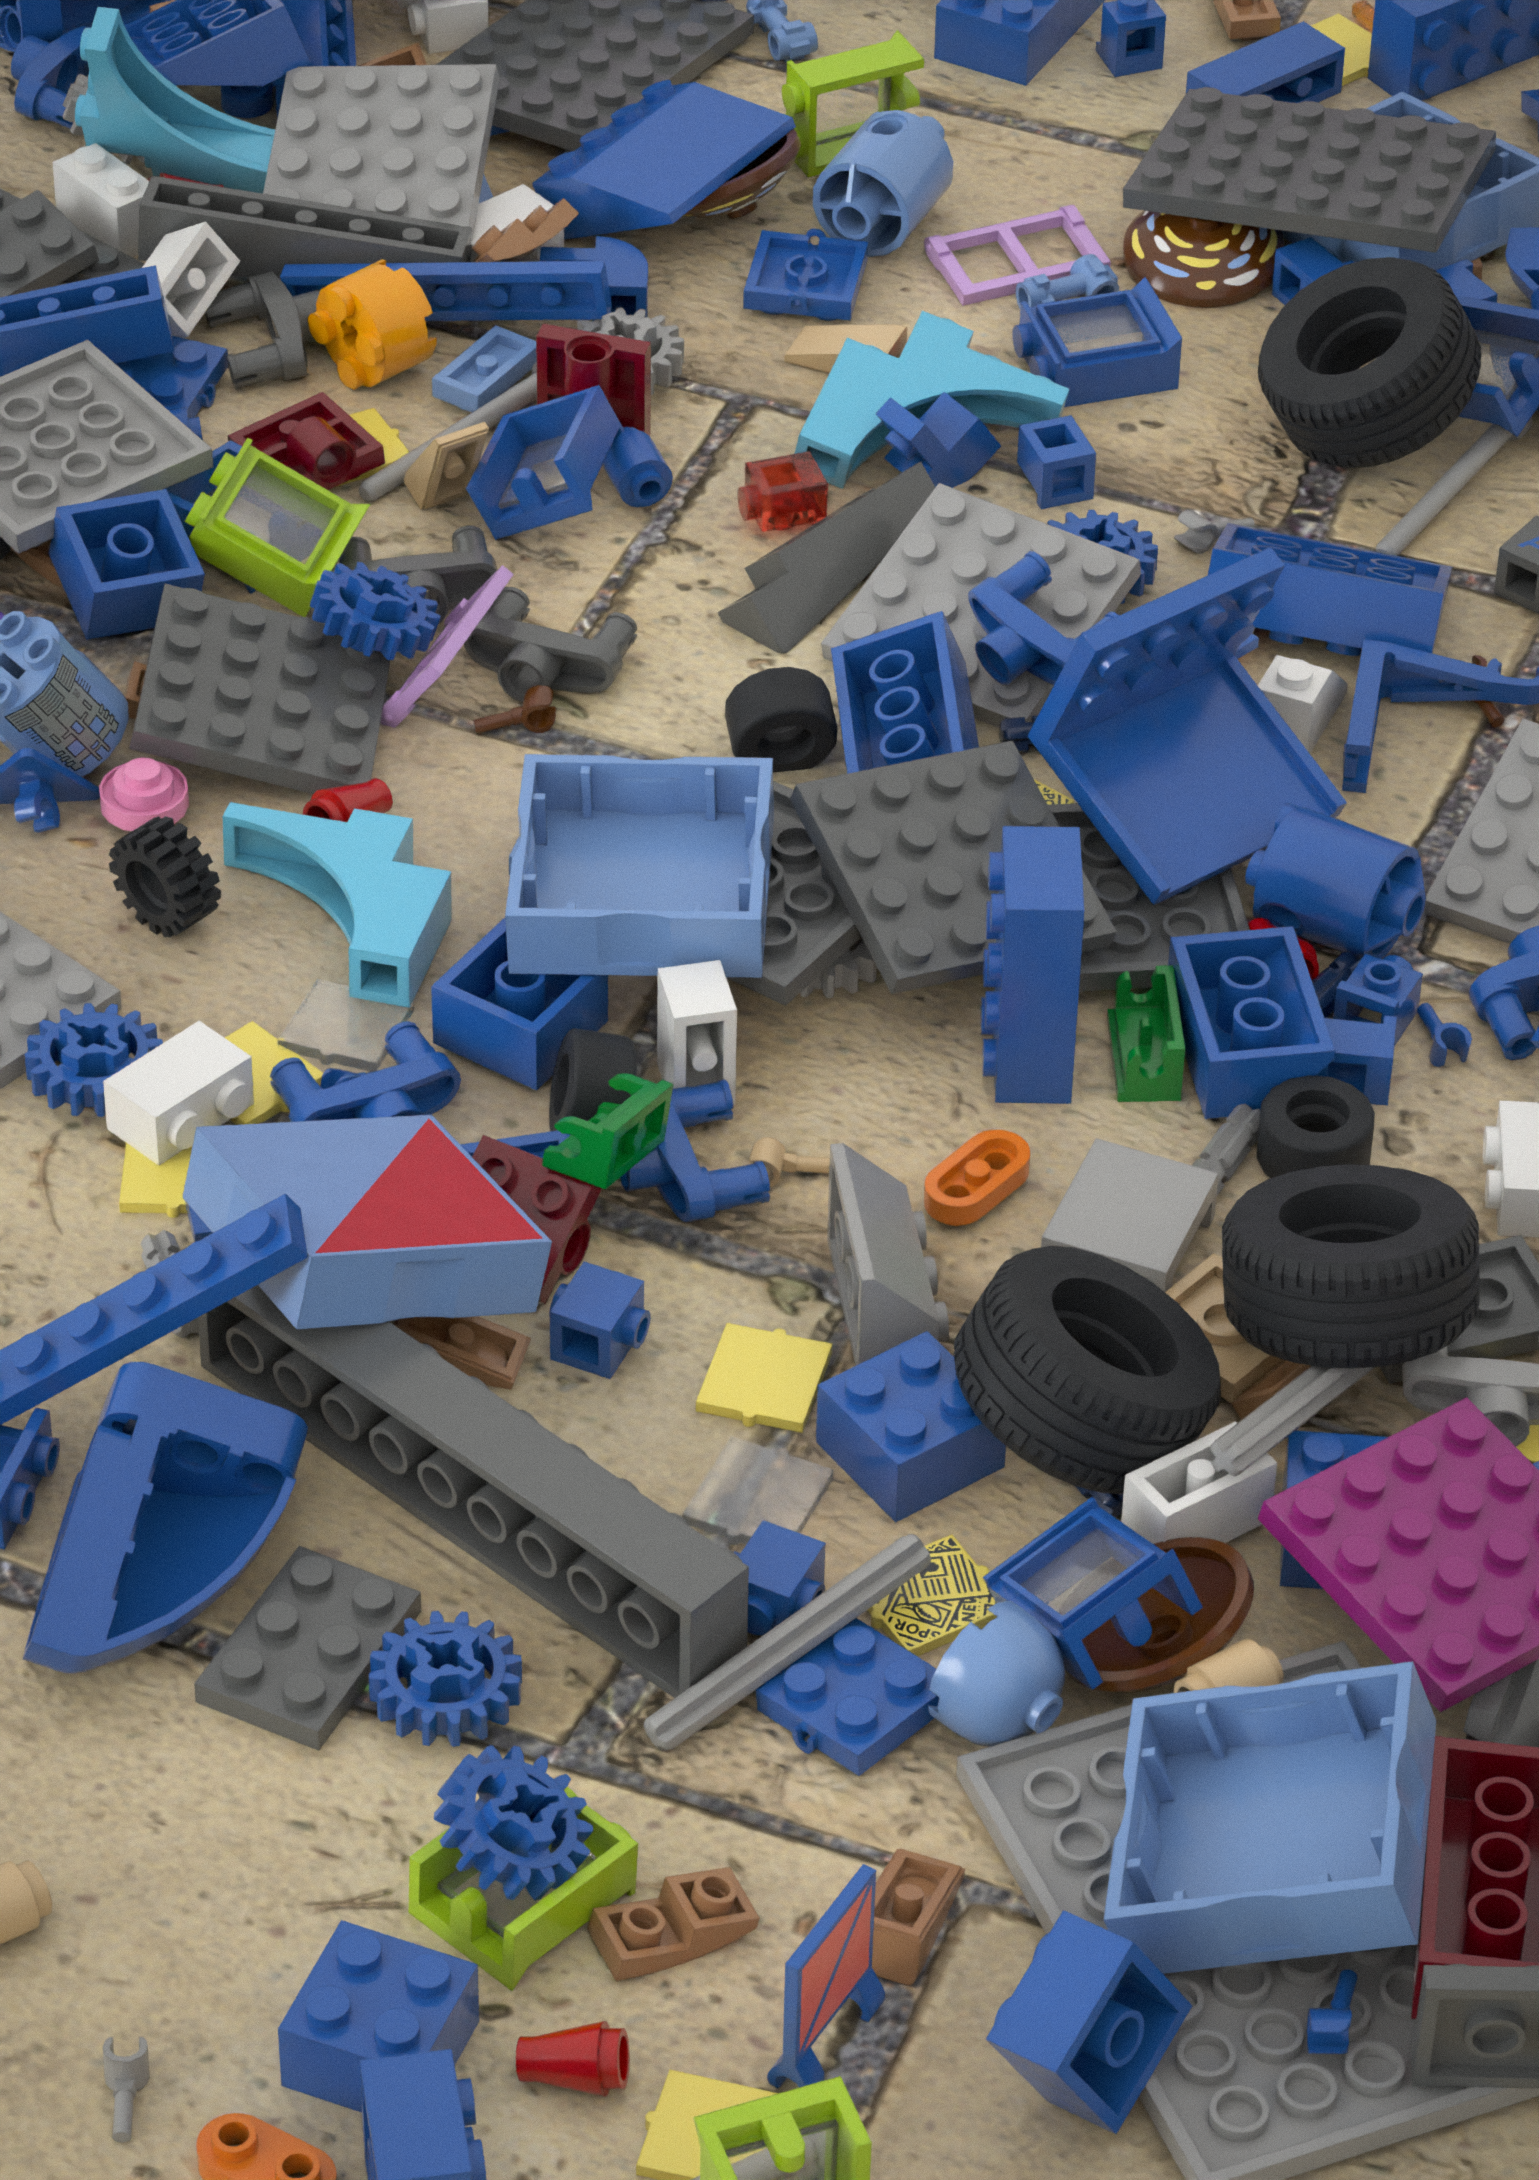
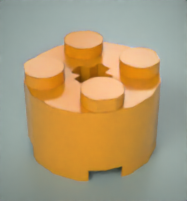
M383 259L321 289L316 301V311L308 316L311 335L318 343L325 345L332 360L337 365L338 375L342 383L353 390L361 386L373 387L432 357L437 345V337L428 338V330L424 318L433 314L421 286L405 268L402 267L393 271L386 266V260Z

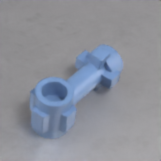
M783 0L747 1V13L754 15V23H758L763 32L769 31L768 47L775 61L783 60L785 63L790 60L796 61L804 59L805 55L817 51L818 39L814 26L810 22L802 23L801 20L789 22L785 17L787 16V5Z
M1087 254L1073 263L1070 269V276L1049 280L1045 274L1025 278L1023 282L1017 284L1015 293L1019 308L1021 302L1024 301L1027 302L1029 307H1035L1036 304L1060 301L1083 294L1087 297L1118 292L1119 285L1117 284L1118 277L1109 265H1104L1096 255Z

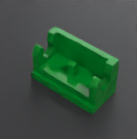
M1173 965L1156 966L1151 977L1152 988L1144 994H1135L1130 991L1132 983L1128 971H1124L1116 981L1114 1009H1107V1023L1118 1102L1181 1101L1185 1044Z
M627 1073L615 1075L608 1081V1084L617 1091L623 1090L628 1092L631 1097L622 1104L603 1102L598 1106L597 1114L589 1121L573 1116L560 1119L555 1123V1129L563 1134L571 1135L558 1146L550 1145L544 1150L542 1166L606 1190L665 1140L673 1083L661 1080L656 1084Z

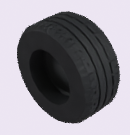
M1394 257L1371 258L1344 265L1322 275L1300 290L1280 310L1269 326L1263 341L1257 373L1262 392L1288 437L1299 451L1320 463L1344 468H1363L1398 460L1419 450L1441 435L1458 418L1472 396L1481 369L1482 352L1477 334L1451 286L1440 273L1424 264ZM1377 358L1376 360H1374V361L1371 362L1370 364H1368V365H1366V366L1360 368L1361 366H1363L1364 364L1368 363L1369 361H1371V360Z
M1377 1165L1320 1166L1293 1171L1268 1179L1249 1189L1236 1201L1227 1214L1222 1226L1223 1287L1226 1316L1250 1345L1268 1355L1289 1362L1316 1367L1348 1369L1383 1367L1413 1361L1438 1352L1455 1342L1477 1315L1480 1304L1479 1223L1475 1212L1465 1199L1453 1187L1433 1177L1410 1170Z
M1046 1246L1034 1248L1016 1254L1011 1259L1006 1260L974 1305L954 1342L955 1370L962 1394L975 1415L990 1432L1020 1458L1046 1474L1073 1486L1100 1493L1124 1494L1126 1474L1196 1441L1216 1412L1221 1400L1219 1363L1212 1345L1199 1325L1179 1303L1157 1285L1130 1268L1102 1255L1073 1247Z

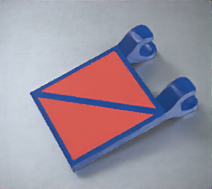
M865 1864L859 1868L785 1963L783 2054L767 2075L768 2083L777 2089L782 2086L787 2078L795 2082L798 2087L824 2081L823 2068L811 2046L848 1998L854 2000L862 2010L860 2018L865 2022L871 2020L885 2001V1991L872 1968L876 1870Z

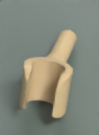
M763 1137L753 1145L748 1165L754 1164L756 1161L764 1163L771 1188L779 1182L782 1171L829 1174L830 1158L786 1153V1149L780 1141L772 1137Z

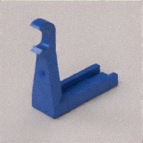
M1363 639L1347 742L1344 744L1342 791L1366 793L1380 700L1382 698L1389 697L1391 702L1486 700L1534 705L1539 703V667L1536 669V677L1534 679L1506 677L1501 675L1502 663L1496 658L1492 659L1487 667L1389 642Z

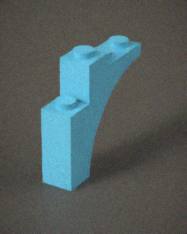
M98 7L92 27L83 30L80 42V56L82 60L88 62L89 75L86 95L80 94L76 102L75 123L76 126L83 129L86 146L97 143L111 153L143 156L145 166L152 169L153 176L159 177L160 173H166L208 184L223 185L226 188L263 193L275 129L255 125L229 116L196 100L179 89L159 73L141 54L123 24L119 9Z
M922 310L899 358L889 355L875 346L865 345L850 338L846 339L799 434L791 468L843 489L846 481L855 470L872 454L888 444L884 438L890 431L877 417L876 412L890 397L919 419L939 396L945 392L977 416L982 423L1019 428V425L1061 417L1070 389L1056 384L1044 376L1031 374L1004 363L994 356L984 355L970 349L974 331L962 327L950 319L940 318Z
M230 802L222 816L224 865L255 872L282 882L312 899L336 921L350 944L348 948L349 998L410 1008L452 921L451 871L413 865V818L354 808L348 822Z

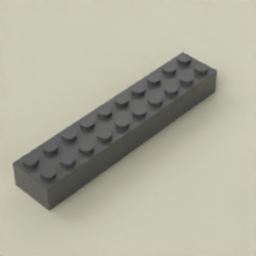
M258 1285L198 1317L201 1367L240 1394L296 1413L308 1426L306 1436L308 1442L673 1698L682 1694L747 1647L749 1566L744 1564L733 1551L721 1548L691 1528L683 1517L676 1513H669L641 1494L630 1481L613 1475L591 1460L580 1447L566 1443L541 1426L530 1413L516 1409L491 1392L480 1379L468 1376L440 1357L433 1347L426 1343H419L393 1325L391 1321L379 1324L296 1329Z

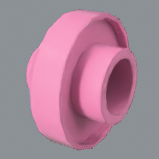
M136 758L116 766L103 777L99 785L102 815L110 824L122 830L133 831L158 816L161 819L165 816L173 818L175 824L185 816L189 807L186 777L178 768L151 758Z

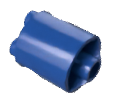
M1286 803L1279 811L1275 821L1274 835L1265 851L1259 849L1253 854L1245 875L1246 884L1255 887L1252 910L1255 918H1266L1278 928L1293 926L1296 935L1342 953L1351 952L1356 958H1363L1365 954L1380 959L1386 956L1399 936L1408 937L1414 932L1421 920L1426 902L1421 858L1416 848L1291 803Z

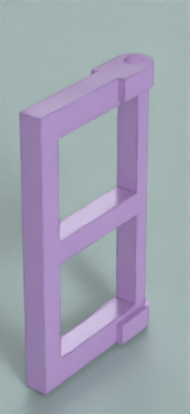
M1075 205L1060 207L1056 211L950 235L926 237L924 240V248L928 258L936 270L941 272L962 306L1016 294L1017 284L1023 282L1025 278L1045 274L1049 280L1070 276V269L1075 261L1038 269L1017 236L1062 226L1082 256L1087 254L1096 255L1104 265L1111 266L1110 259L1085 225V220ZM997 241L1018 271V274L973 284L951 251Z
M502 565L468 601L463 598L449 613L444 621L445 627L399 691L397 690L383 704L380 722L382 725L393 728L398 726L415 707L414 702L442 675L514 575Z

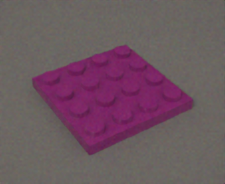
M1467 1397L1263 1502L1257 1519L1394 1664L1413 1661L1428 1700L1440 1713L1539 1659V1470Z

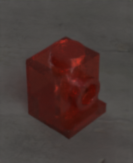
M810 451L745 463V486L738 488V506L743 520L755 519L761 532L787 530L794 526L810 523L813 525L827 516L828 483Z

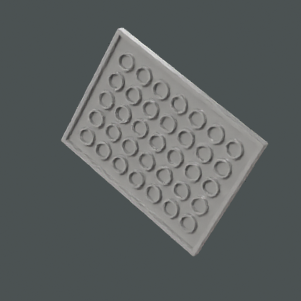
M1345 1641L1279 1660L1284 1674L1283 1683L1314 1674L1361 1668ZM1132 1704L957 1757L956 1776L1046 1934L1051 1931L1063 1910L1108 1930L1104 1922V1913L1114 1839L1122 1823L1126 1806L1123 1770ZM1415 1944L1164 1974L1191 2003L1192 2008L1139 2098L1186 2180H1284L1539 2096V2088L1412 2086L1411 2055L1416 2019H1411ZM1345 1969L1353 1970L1357 1974L1358 1979L1350 2004L1352 2019L1349 2027L1348 2053H1308V2009L1330 2008L1340 1972Z

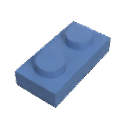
M495 325L432 378V396L455 405L462 410L474 412L506 392L532 369V366L537 362L536 341Z

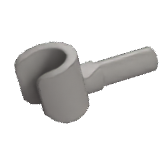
M1190 509L1178 516V521L1189 529L1183 534L1175 535L1174 539L1195 553L1203 554L1212 547L1216 538L1220 537L1227 523L1255 528V522L1252 518L1210 522Z
M109 2037L103 2044L105 2083L113 2090V2097L115 2098L112 2138L116 2142L124 2143L131 2140L133 2101L136 2091L142 2089L150 2078L148 2045L144 2037H139V2051L126 2057L117 2056L114 2054L113 2037Z

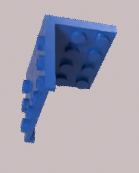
M1271 547L1082 632L1028 734V738L1153 905L1250 859L1259 849L1265 851L1274 835V826L1278 813L1286 803L1309 808L1333 818L1339 816L1347 804L1340 792L1235 657V653L1241 643L1253 633L1255 627L1252 623L1260 609L1273 598L1274 591L1272 588L1285 567V564Z

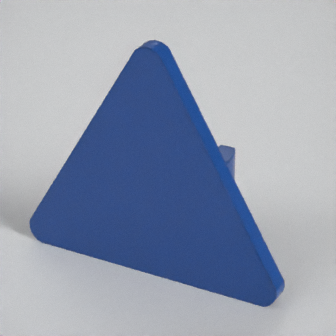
M32 748L20 749L0 765V804H14L16 821L23 823L34 820L33 827L37 833L59 827L60 812L56 802L92 801L100 798L98 786Z

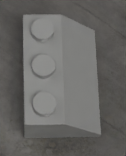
M844 1143L830 1144L827 1242L855 1366L926 1331L938 1342L948 1341L949 1321L946 1304L944 1301L934 1302L933 1295H937L938 1292L935 1259L933 1256L923 1257L922 1250H926L927 1247L926 1223L923 1211H912L905 1184Z

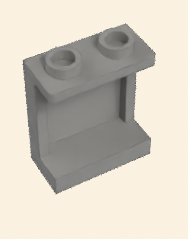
M1096 1138L1043 1233L1041 1247H1073L1102 1255L1130 1268L1166 1292L1173 1286V1275L1198 1227H1209L1215 1217L1219 1173Z

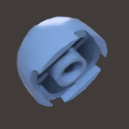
M1013 1601L999 1602L989 1607L987 1610L997 1617L991 1620L983 1629L970 1622L958 1634L945 1652L931 1680L929 1690L939 1697L937 1707L928 1705L929 1714L957 1735L976 1745L991 1747L1031 1735L1034 1731L1041 1733L1054 1723L1063 1707V1699L1060 1697L1065 1682L1063 1652L1048 1629Z

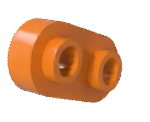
M987 1130L973 1136L927 1174L924 1185V1207L927 1213L933 1219L951 1226L967 1225L981 1219L1027 1180L1030 1167V1147L1021 1136L1006 1130Z
M231 2113L219 2116L207 2123L197 2138L198 2170L203 2180H337L335 2164L324 2151L248 2114ZM233 2144H241V2145H238V2146H229V2145H233ZM299 2172L306 2175L302 2178L289 2177V2175Z

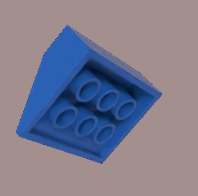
M176 0L124 25L131 40L141 54L159 73L174 85L264 86L271 82L272 86H279L285 83L287 71L311 63L286 7L280 0Z
M663 80L645 88L642 91L643 99L638 103L627 105L615 111L610 116L612 122L608 126L598 128L582 136L579 140L581 146L575 151L564 153L552 159L548 163L550 170L535 180L532 185L537 194L553 205L564 198L579 213L564 228V240L673 224L794 129L796 125L793 118L697 82L672 85L670 80Z
M1227 523L1213 547L1208 575L1270 547L1285 564L1284 569L1272 588L1274 591L1273 598L1260 609L1252 623L1255 628L1270 630L1269 638L1272 640L1295 645L1303 644L1304 637L1326 641L1327 650L1349 656H1359L1361 654L1363 639L1389 642L1433 654L1451 577V566Z

